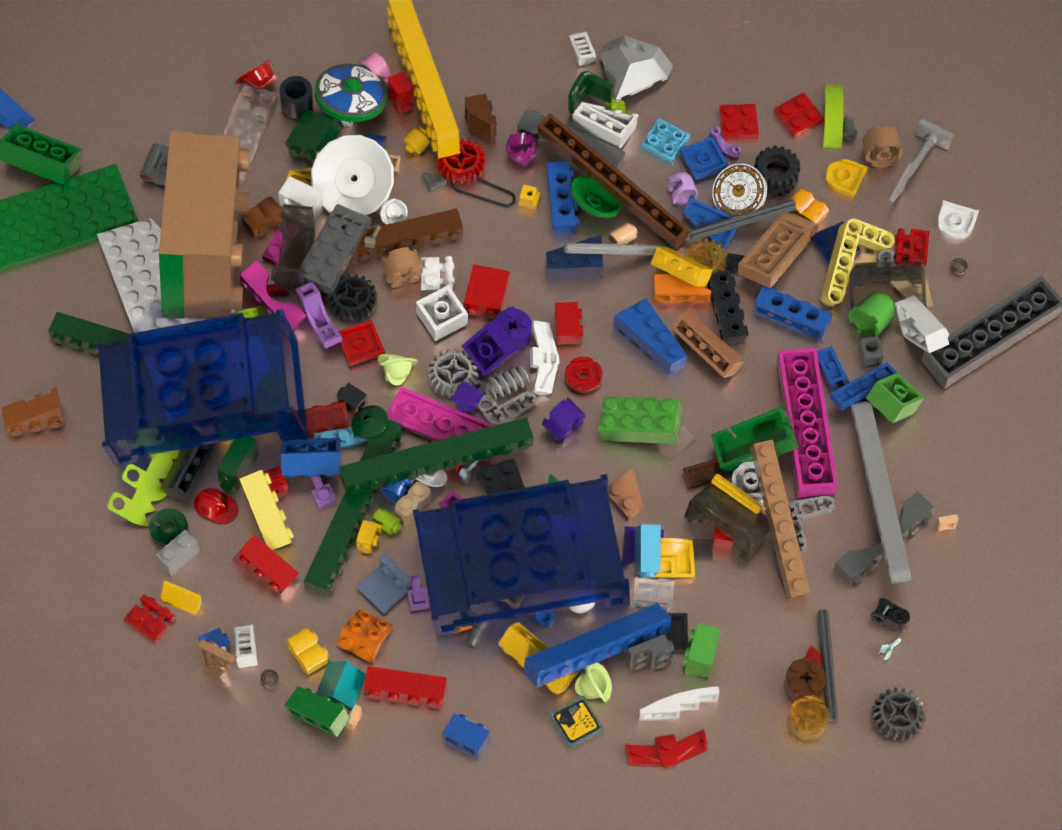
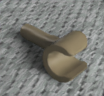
M379 225L376 226L371 237L365 236L364 247H375L376 237L381 228Z

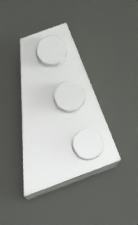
M582 102L573 113L571 123L573 129L585 132L597 140H603L606 144L619 148L624 145L636 129L638 114L627 115L621 113L620 110H616V112L605 110V107Z

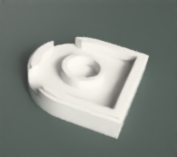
M943 200L937 218V227L941 234L949 239H964L971 234L979 211Z

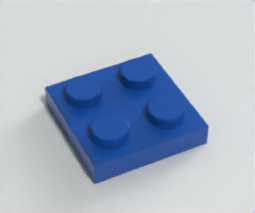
M713 136L680 148L679 153L695 181L721 172L729 166Z

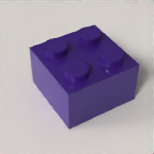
M497 319L486 324L462 345L484 376L496 370L519 350V347Z

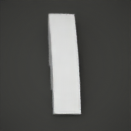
M717 686L694 689L658 700L640 709L639 721L679 718L680 711L698 710L700 702L718 701L719 688Z

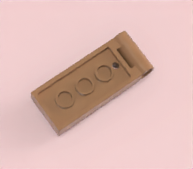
M791 212L781 214L738 264V275L771 288L811 241V237L817 231V223Z

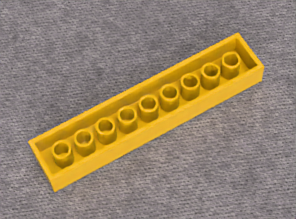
M388 0L386 12L389 18H387V24L389 29L393 30L391 32L392 38L398 44L396 45L398 55H402L401 63L403 69H407L406 75L414 87V96L417 97L416 105L418 110L422 111L421 119L423 124L427 125V136L432 139V150L437 153L438 158L459 154V130L412 1Z

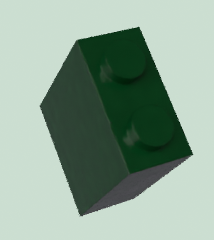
M305 110L285 141V145L292 156L315 161L317 154L328 142L336 139L342 128L336 118Z
M238 431L217 468L219 486L224 491H232L237 494L242 485L240 478L248 475L258 457L255 438Z

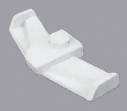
M532 320V329L537 347L530 349V367L538 368L532 393L545 396L552 393L559 365V354L550 323Z

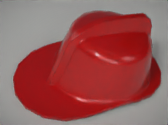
M271 59L243 74L235 81V85L247 82L257 89L268 87L276 80V75L269 65Z
M206 488L200 491L193 502L194 509L198 514L220 524L232 522L239 512L236 501L216 488Z

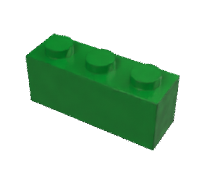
M298 686L284 704L290 715L335 737L339 735L350 720V716L346 712L347 708L339 702L335 704L324 695L318 696L309 688L304 689Z

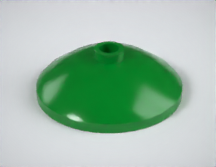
M589 176L575 178L570 186L571 195L576 204L593 216L600 218L614 217L622 208V204Z

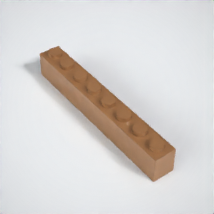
M773 440L755 443L750 447L786 597L791 599L810 593L774 443Z

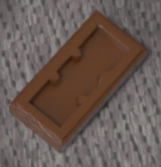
M718 458L683 468V474L689 488L711 482L716 474L721 475L723 478L726 476L725 472L720 468Z

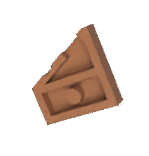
M633 469L603 490L605 496L627 520L643 510Z

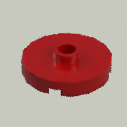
M581 356L574 358L565 368V380L572 390L579 393H588L599 387L602 382L603 371L598 362L596 363L590 357Z

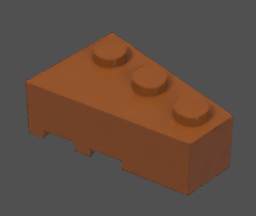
M57 387L51 389L52 393L41 396L40 393L34 395L35 399L25 402L23 399L1 407L7 436H19L26 432H38L41 429L58 428L61 425H65Z

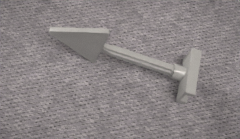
M924 119L920 120L915 135L924 139V144L913 161L909 162L889 199L890 202H893L903 193L908 178L913 175L929 149L936 145L948 150L954 134Z

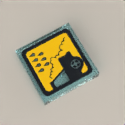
M585 696L549 714L551 721L569 750L604 731V727Z

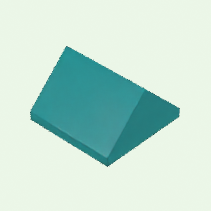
M348 661L328 662L316 695H324L335 704L339 702L347 710L352 711L366 674Z

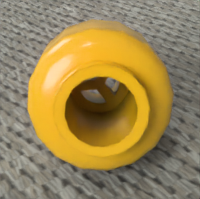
M413 127L403 138L406 144L404 148L410 154L413 152L421 154L430 144L426 131L421 127Z

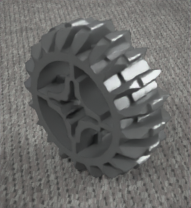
M895 687L893 693L887 689L885 694L881 693L879 699H875V706L872 707L874 712L872 719L876 720L874 726H880L878 731L879 733L885 731L886 738L889 737V734L893 735V741L896 740L897 736H899L901 741H904L905 736L910 740L913 736L912 734L918 735V729L921 730L924 726L923 723L926 721V717L923 716L926 714V709L922 708L924 706L923 702H918L919 695L913 697V692L905 693V688H902L901 692H899L897 687ZM884 707L888 709V712L890 714L888 720L885 718L883 713ZM910 708L914 713V722L910 720L908 715ZM896 712H897V714H898V712H900V713L903 712L902 716H901V715H900V716H898V715L895 716V713H896Z

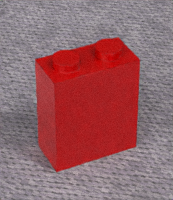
M473 264L463 303L466 312L470 315L478 314L490 319L496 318L503 310L510 281V271Z

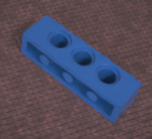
M569 161L547 162L546 174L553 235L575 234L576 227H579L578 215L575 216L574 211H577V204L573 200L570 191L571 179L574 178L573 168H569Z
M764 285L753 307L754 313L821 341L832 318V313H829L826 309L817 308L809 302L800 301L790 294H783L773 287L768 288Z

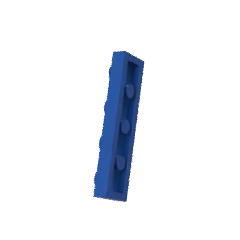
M886 362L832 392L829 398L842 411L867 397L877 381L897 372Z

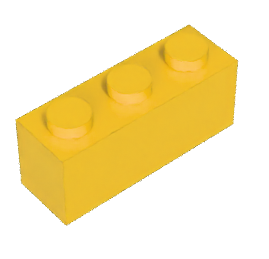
M657 247L651 261L652 265L696 287H706L713 269L668 247Z

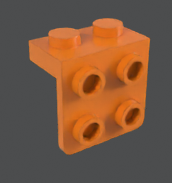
M359 609L342 627L337 646L372 663L376 658L380 643L392 631L393 625L370 614L368 611Z

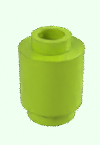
M379 508L372 518V521L382 525V530L390 535L393 533L397 534L402 527V519L388 509Z

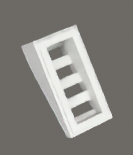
M587 32L569 35L578 67L596 63V55Z
M253 625L233 627L238 667L258 665ZM250 634V636L239 637V635Z

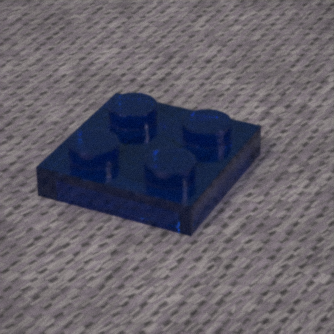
M844 221L816 232L811 237L812 243L827 268L830 264L839 227ZM844 243V247L848 249L847 244ZM858 245L855 256L861 253V249Z

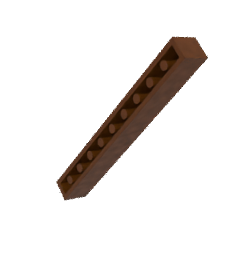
M549 113L538 125V134L673 248L677 249L689 235V229L555 116Z

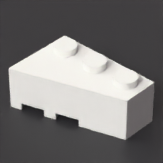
M915 295L894 303L904 338L928 353L949 345L947 329Z

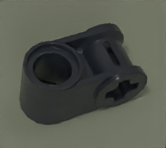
M880 598L878 601L879 605L870 615L871 618L896 632H904L909 625V612L885 598ZM902 618L905 622H898L896 619Z

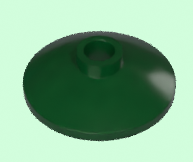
M365 406L353 416L351 429L361 439H372L385 430L388 424V415L380 406Z
M172 508L156 512L149 522L151 537L163 545H168L184 530L188 531V522L185 515ZM167 528H172V531H166Z

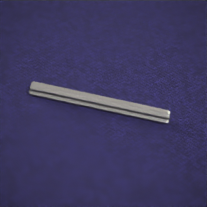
M565 243L564 252L576 254L654 255L657 247L665 246Z

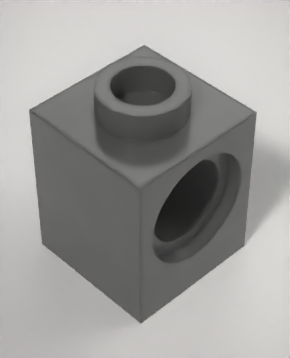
M866 336L860 339L858 351L863 368L881 365L884 355L879 337Z

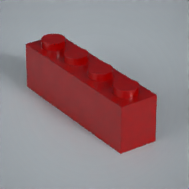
M367 666L363 688L364 695L370 699L385 698L391 702L406 701L411 705H418L420 703L427 704L431 708L443 707L447 677Z

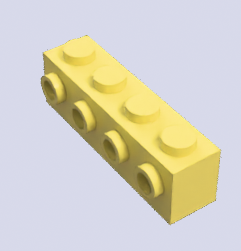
M263 470L240 478L266 545L274 551L291 544V539L294 536L290 527L286 528L284 520H286L283 509H278L276 502H279L275 490L271 491L269 484L272 482L268 472L264 473Z

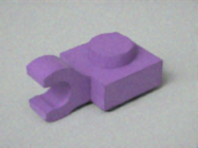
M319 475L311 477V482L315 490L311 491V495L318 509L321 510L337 503L329 483L323 486Z
M419 575L411 576L412 590H407L410 611L429 609L427 587L421 588Z

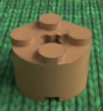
M871 127L867 130V134H865L862 140L867 162H870L874 167H888L892 165L893 161L901 159L902 149L895 127Z
M409 247L395 249L389 252L387 258L385 256L381 258L386 281L391 284L392 288L399 287L404 282L416 283L420 280L419 276L423 273L416 249L413 248V251H410Z

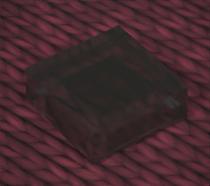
M692 539L694 560L713 558L712 539Z

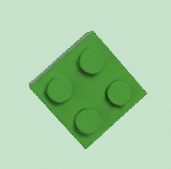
M899 373L877 381L866 399L887 420L895 423L913 415L924 397Z
M697 623L696 630L691 629L683 666L686 667L685 674L704 679L709 678L721 629Z

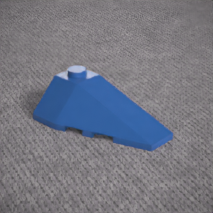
M0 88V124L8 129H11L15 124L29 128L35 122V119Z

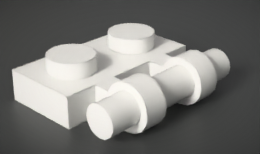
M446 256L445 263L440 264L439 257H421L423 270L421 274V294H432L440 290V287L447 285L453 291V286L455 285V278L453 277L455 264L453 263V258ZM440 272H445V278H440Z

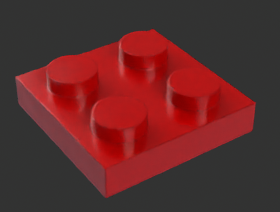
M804 92L774 108V113L794 138L824 122V116Z
M756 103L719 105L721 132L724 140L759 138Z
M372 320L338 331L342 337V341L339 343L349 366L385 354L384 347Z

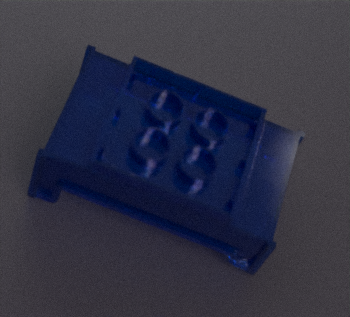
M278 309L273 314L245 318L243 313L131 333L129 334L128 341L107 345L102 343L95 344V349L99 354L105 441L102 442V447L116 468L123 467L125 464L135 463L138 461V457L272 432H277L282 441L308 439L299 344L283 309Z
M607 474L600 475V479L570 484L568 479L451 501V506L422 512L419 509L412 510L436 637L457 632L461 627L604 601L606 608L630 605L629 579L624 577L609 503Z

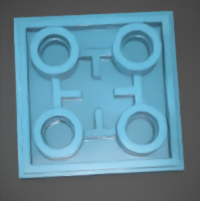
M659 118L640 144V147L672 164L678 156L680 148H683L690 139V134Z

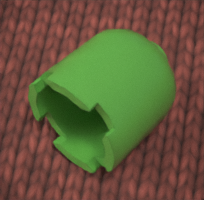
M872 292L849 311L848 317L850 323L854 322L858 328L856 331L863 337H876L894 320L896 308L890 296L882 292Z

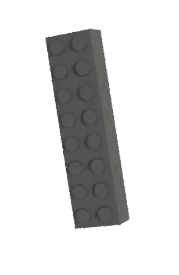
M1041 276L951 333L947 337L949 345L931 353L924 350L921 362L945 389L1062 314V298Z

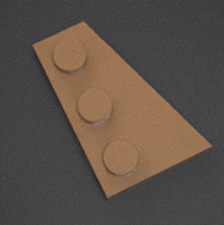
M202 639L198 645L202 668L219 677L237 658L220 649L213 641L207 642Z

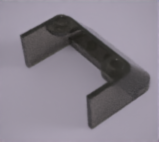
M283 204L284 217L283 221L279 222V232H282L283 238L278 266L272 269L271 281H274L276 286L297 295L295 289L305 285L304 270L299 268L315 241L313 207Z
M919 260L856 263L852 266L849 275L851 309L855 307V287L863 286L867 282L909 281L912 284H922V304L927 308L926 266L923 262Z

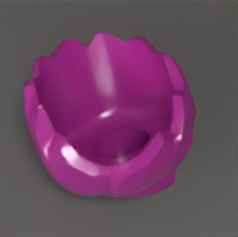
M525 132L511 134L506 142L507 155L515 162L527 165L537 155L536 139L531 134L527 135Z

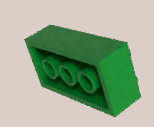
M15 124L0 139V161L32 172L40 177L53 180L56 183L64 185L80 168L81 148L21 125Z

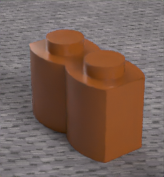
M269 196L256 206L250 208L249 215H241V220L256 238L265 235L270 227L280 225L285 214L277 202Z

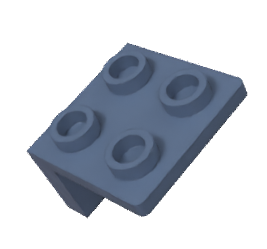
M384 553L379 558V567L359 583L357 589L382 613H385L407 594V590L412 589V579Z

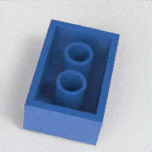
M340 438L282 439V476L292 478L298 475L314 477L321 474L326 476L340 474Z

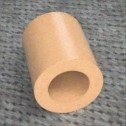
M627 222L608 233V239L611 244H628L637 238L636 234L638 232L633 224Z

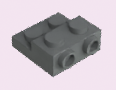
M665 634L629 648L626 665L629 670L634 668L635 670L641 669L646 663L650 670L654 668L661 669L669 663V659L673 658L671 651H674V646L671 640H667Z

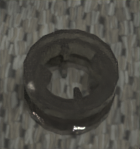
M955 258L950 265V272L955 276H962L968 268L967 262L963 258ZM956 264H960V267L963 266L961 270H957Z
M267 669L262 672L260 676L262 687L273 689L277 686L278 674L276 671ZM266 676H268V677H272V676H273V682H272V683H271L270 681L265 682V681H266Z

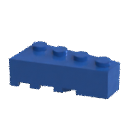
M647 298L614 315L613 326L618 330L620 329L630 341L633 340L643 352L648 353L652 360L668 374H672L686 366V353Z

